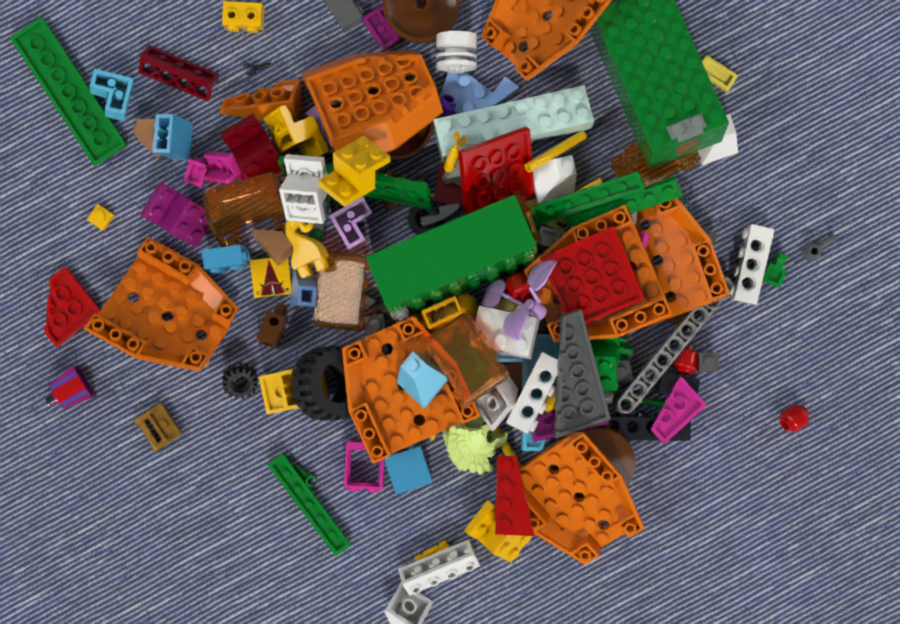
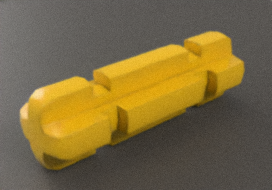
M444 540L438 546L435 545L424 551L422 555L415 556L414 560L418 561L450 546Z

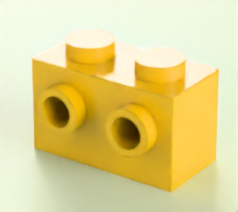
M223 1L222 25L230 32H239V29H243L249 33H258V30H264L265 7L262 3Z

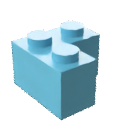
M94 69L90 83V94L108 98L105 107V117L125 121L133 90V78Z

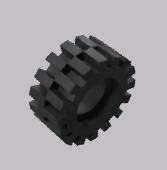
M433 205L432 210L411 207L407 220L410 229L416 235L441 226L442 222L423 228L417 221L418 215L422 212H428L431 216L440 215L437 206Z
M239 362V366H236L233 363L232 368L228 366L227 371L224 370L223 389L226 394L229 393V397L232 398L234 395L235 399L238 400V397L241 396V400H243L245 395L249 398L251 393H255V389L258 387L256 370L252 366L249 367L247 363L242 366V362ZM238 376L246 377L248 380L246 384L241 386L235 385L232 381Z

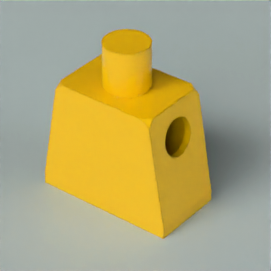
M456 296L421 311L429 329L440 328L463 317V311Z

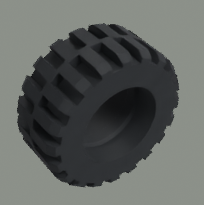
M333 345L311 349L301 356L302 359H298L295 364L297 368L292 371L291 376H293V380H291V386H293V398H296L297 401L295 403L298 408H303L301 411L305 415H309L311 419L333 421L351 416L348 411L342 346ZM326 367L333 371L337 381V390L331 401L325 396L321 386V377Z

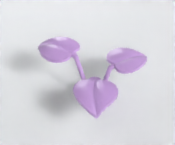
M556 261L540 262L531 270L527 283L531 285L529 290L535 299H528L525 303L503 293L506 283L502 280L494 281L487 288L482 300L483 307L493 309L497 306L501 297H505L521 306L516 308L515 312L509 313L503 323V331L510 338L521 340L522 331L529 316L536 317L538 320L545 317L547 308L540 304L541 299L538 298L535 291L541 289L546 283L557 263Z

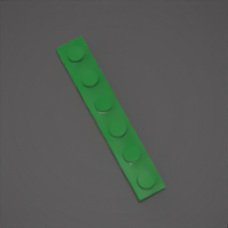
M640 170L531 206L532 217L536 226L644 191L646 186Z
M676 176L646 186L644 191L565 216V220L569 228H572L623 205H626L629 214L682 197L683 192Z
M284 453L267 464L335 556L351 546L352 543L310 487L307 486L304 479Z

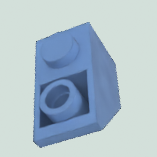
M293 270L290 305L316 307L317 285L314 273L310 277L301 278L298 270Z

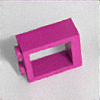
M347 440L344 488H348V491L352 492L368 489L367 492L378 493L384 487L385 460L379 461L378 482L351 481L352 450H366L362 440Z

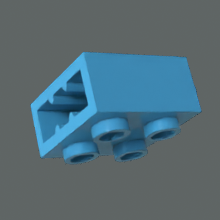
M156 114L154 140L152 142L153 153L171 160L190 159L193 123L174 114Z
M244 245L201 250L204 270H210V273L214 274L224 273L226 268L233 271L244 270V266L250 265L249 261L252 260L250 249H247V246Z
M412 444L406 447V449L394 452L390 457L384 459L396 495L433 483L421 444Z

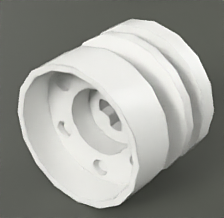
M445 31L436 34V49L445 51L436 55V59L439 60L436 63V69L449 73H464L476 70L477 63L474 60L477 59V55L468 51L477 48V34L468 31Z

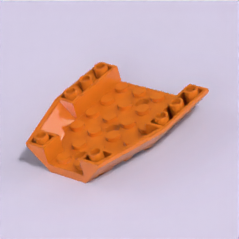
M495 0L481 37L491 47L499 50L516 66L515 70L528 81L575 47L612 0ZM552 12L551 19L546 21L547 14ZM528 43L527 50L522 52L523 46Z
M416 50L356 53L301 73L331 142L333 152L338 151L362 136L367 137L386 153L393 151L430 124L433 119L443 114L434 81L422 55ZM409 75L415 77L413 81L405 80V78ZM375 88L379 91L377 94L371 95L368 93L369 90ZM334 102L342 103L339 108L331 106Z
M678 198L637 212L635 227L638 232L650 234L646 253L664 295L668 292L675 294V300L668 303L673 315L649 325L709 305L731 295L710 237ZM643 220H649L650 222L647 230L640 228V223ZM657 255H660L663 259L660 266H654L652 262L653 258Z
M626 205L570 228L524 270L528 278L534 266L541 262V256L614 225L629 262H634L637 265L635 275L645 299L587 323L586 328L590 340L618 338L673 315ZM548 278L543 287L535 291V293L541 299L540 304L547 308L545 318L548 322L547 327L554 342H559L560 319L564 311L560 304L554 302L556 293Z
M147 237L137 251V258L101 311L98 314L94 313L84 330L135 359L199 372L209 362L223 340L239 308L197 263ZM135 294L139 297V300L131 302L128 300V297ZM170 313L173 319L165 321L162 319V315ZM198 332H204L207 335V338L204 340L197 339L196 334Z
M414 316L342 348L348 411L372 464L390 457L394 452L442 432L452 425L464 424L481 416L457 362ZM385 343L392 345L393 351L391 354H385L382 351V346ZM412 351L423 353L449 377V380L426 408H423L405 390L400 389L397 383L400 366ZM418 414L425 417V423L422 425H418L414 421V417Z
M584 432L568 434L520 467L534 534L584 565L599 557L601 548L621 535L626 534L630 538L645 528L622 474ZM550 465H557L559 470H552ZM575 493H582L585 497L578 498L575 496ZM599 521H607L609 525L604 526Z

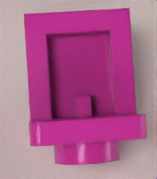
M194 157V160L188 159L187 163L189 165L183 182L203 188L204 176L208 174L209 166L205 164L203 159Z

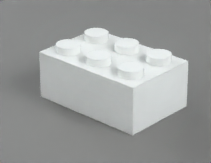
M479 306L470 345L474 348L531 360L540 322L538 318L529 316L522 331L521 340H515L503 331V323L511 312Z

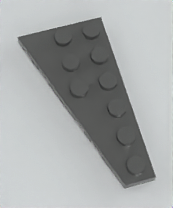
M580 308L561 314L554 422L555 438L611 419L584 316Z

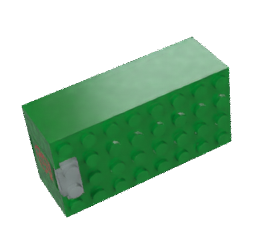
M618 0L610 3L591 26V35L648 169L722 142L729 121L675 0Z
M512 195L367 256L366 260L386 309L394 320L401 322L410 318V314L415 312L420 314L422 313L421 311L434 304L436 305L454 296L456 298L464 295L463 292L468 290L476 291L482 287V284L487 282L491 284L496 280H500L499 277L503 275L508 277L513 273H517V270L522 267L526 269L537 259V245L516 196Z

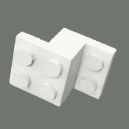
M286 154L284 162L287 176L279 188L286 220L323 224L325 214L322 203L328 193L319 187L318 180L327 175L324 157Z

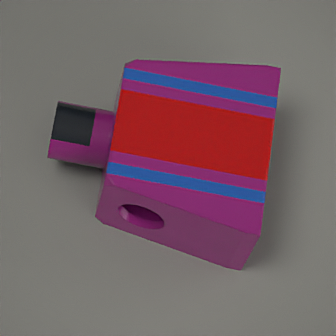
M75 365L66 370L49 385L53 393L45 397V400L50 407L59 403L61 408L64 409L96 397V394L79 365Z

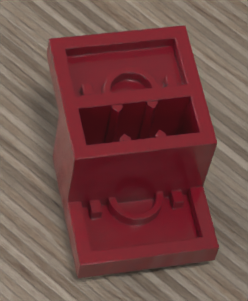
M253 113L219 133L233 153L238 165L255 187L282 171L278 164L280 154Z

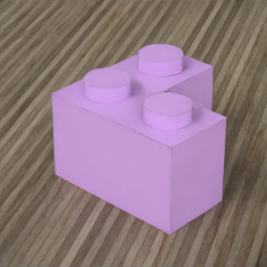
M364 197L329 215L349 250L367 241L358 224L374 214Z

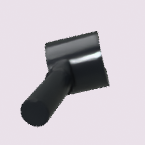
M246 63L243 67L248 68L251 66V71L245 74L253 76L256 71L271 67V63L260 65Z

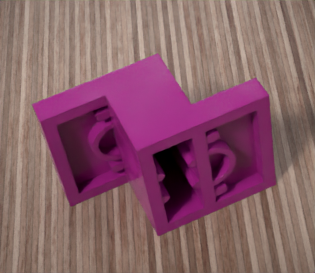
M161 182L158 183L139 214L143 218L157 224L169 234L196 248L216 217V214Z

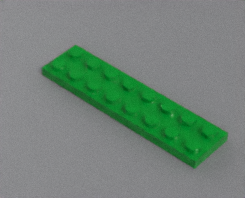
M40 17L10 37L95 167L128 146L111 119L105 117V110L95 95L90 94V87L43 17Z
M280 156L278 164L286 178L285 156ZM325 163L328 175L334 171V166L330 163ZM383 173L375 174V189L362 196L432 210L434 205L427 183L420 180L411 181L403 177H390Z

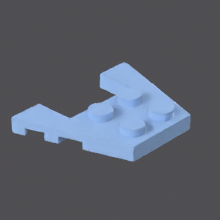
M448 72L440 97L443 94L453 96L456 99L454 112L460 114L494 106L511 93H514L519 86L507 77H504L494 92H492L466 72Z

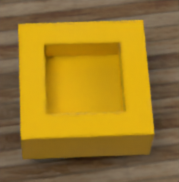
M97 204L87 220L102 231H105L115 215L100 204Z

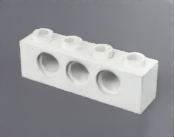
M754 224L747 225V228H744L742 233L744 242L743 247L740 246L738 251V258L740 259L733 272L735 281L730 292V300L757 305L775 229ZM753 240L757 241L759 245L756 251L751 248ZM749 259L754 262V267L751 270L746 266ZM744 278H748L750 281L748 288L742 286Z
M543 352L541 353L506 422L508 425L527 435L530 431H535L538 425L536 419L539 414L542 415L547 407L545 401L548 396L552 397L556 389L554 383L557 379V359ZM542 373H550L551 379L548 382H543L540 379ZM536 389L542 391V397L538 400L531 397L532 392ZM531 407L533 415L531 417H524L522 414L524 408Z

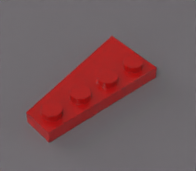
M498 455L495 534L535 536L518 456Z

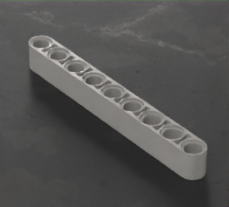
M724 277L729 292H731L733 288L732 281L729 278ZM726 297L714 302L713 306L706 305L688 312L635 376L634 380L630 382L617 398L615 408L618 412L630 413L636 408ZM695 311L701 313L702 318L700 321L694 318ZM683 326L689 328L690 333L688 336L682 333ZM671 340L676 341L678 344V348L675 351L669 346ZM659 355L665 357L666 362L664 365L658 363L657 358ZM647 370H651L653 372L654 376L652 380H648L645 377V372ZM636 384L642 389L639 395L633 393V387ZM623 399L629 402L627 410L621 408L620 404Z

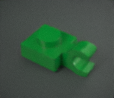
M777 253L774 264H767L763 282L780 288L788 271L783 269V265L788 257L787 255Z

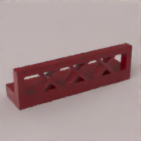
M150 45L140 55L138 73L207 102L211 100L213 86L218 82L220 74ZM145 63L150 64L155 71L144 69ZM162 71L169 72L172 78H166ZM180 78L186 79L190 85H183ZM200 85L207 88L206 94L200 92L197 86Z

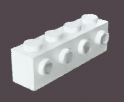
M468 539L403 566L398 571L402 585L410 596L418 594L429 587L437 586L448 579H454L465 572L473 571L475 568L480 567L475 550Z

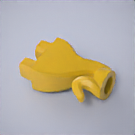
M286 222L285 233L293 247L291 257L293 270H298L301 278H307L313 275L310 267L312 264H314L317 272L329 268L326 259L329 257V254L324 245L318 240L298 232L299 228L304 233L310 232L314 223Z

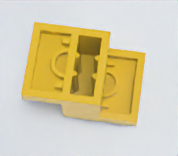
M284 105L263 118L279 154L295 147H299L303 156L321 157L329 152L327 142L323 139L319 130V124L313 116L294 123L291 112Z
M362 136L333 153L334 171L318 180L319 187L342 206L346 207L375 189V171L390 162V155L367 137Z
M293 369L259 376L267 414L298 408L295 403L297 400L292 395L293 386H291V380H293V376L291 375ZM323 371L321 377V386L325 396L330 400L325 373Z
M487 500L464 531L469 536L479 540L492 554L511 563L518 557L522 548L529 543L532 536L495 534L496 504Z

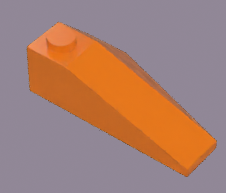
M300 79L279 81L275 83V87L269 89L261 87L258 88L259 91L250 95L245 92L226 98L222 103L220 113L245 118L253 113L258 120H264L263 118L286 105L292 114L293 122L299 121L303 109Z

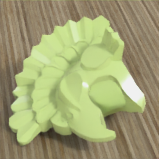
M481 415L464 424L452 425L450 428L442 431V437L447 446L448 457L459 471L469 469L472 473L477 471L479 475H483L486 471L493 472L494 467L490 464L488 457H493L496 449L506 442L508 433L506 431L503 434H498L495 431L487 433L490 428L487 424L482 426L485 420Z

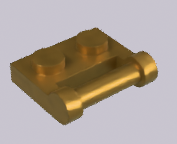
M518 194L516 199L533 238L538 243L542 238L540 233L537 232L532 217V209L527 201H523Z
M163 402L133 421L136 426L140 427L152 445L151 449L154 453L183 434ZM146 419H149V421L161 437V442H158V440L146 424Z

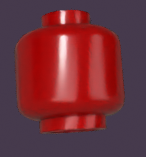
M513 273L507 278L505 290L511 297L521 302L527 301L532 296L529 290L531 285L527 283L528 278L524 273Z
M686 346L673 361V368L677 370L678 374L692 375L698 368V353L694 351L693 347Z
M792 404L780 413L779 423L785 431L796 433L808 424L809 413L804 406Z

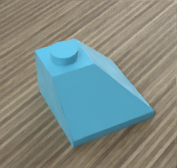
M412 351L400 366L397 383L423 408H426L449 380V377L423 353Z

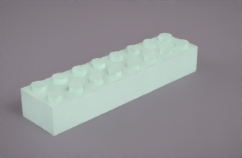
M585 85L433 119L434 132L442 163L446 161L451 147L456 143L453 139L455 132H459L460 138L463 134L467 138L466 145L460 147L462 149L525 126L530 129L531 142L591 129L594 123Z

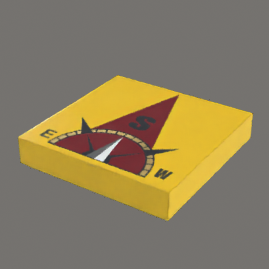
M271 258L250 260L254 298L291 294L292 281L289 258L278 266Z

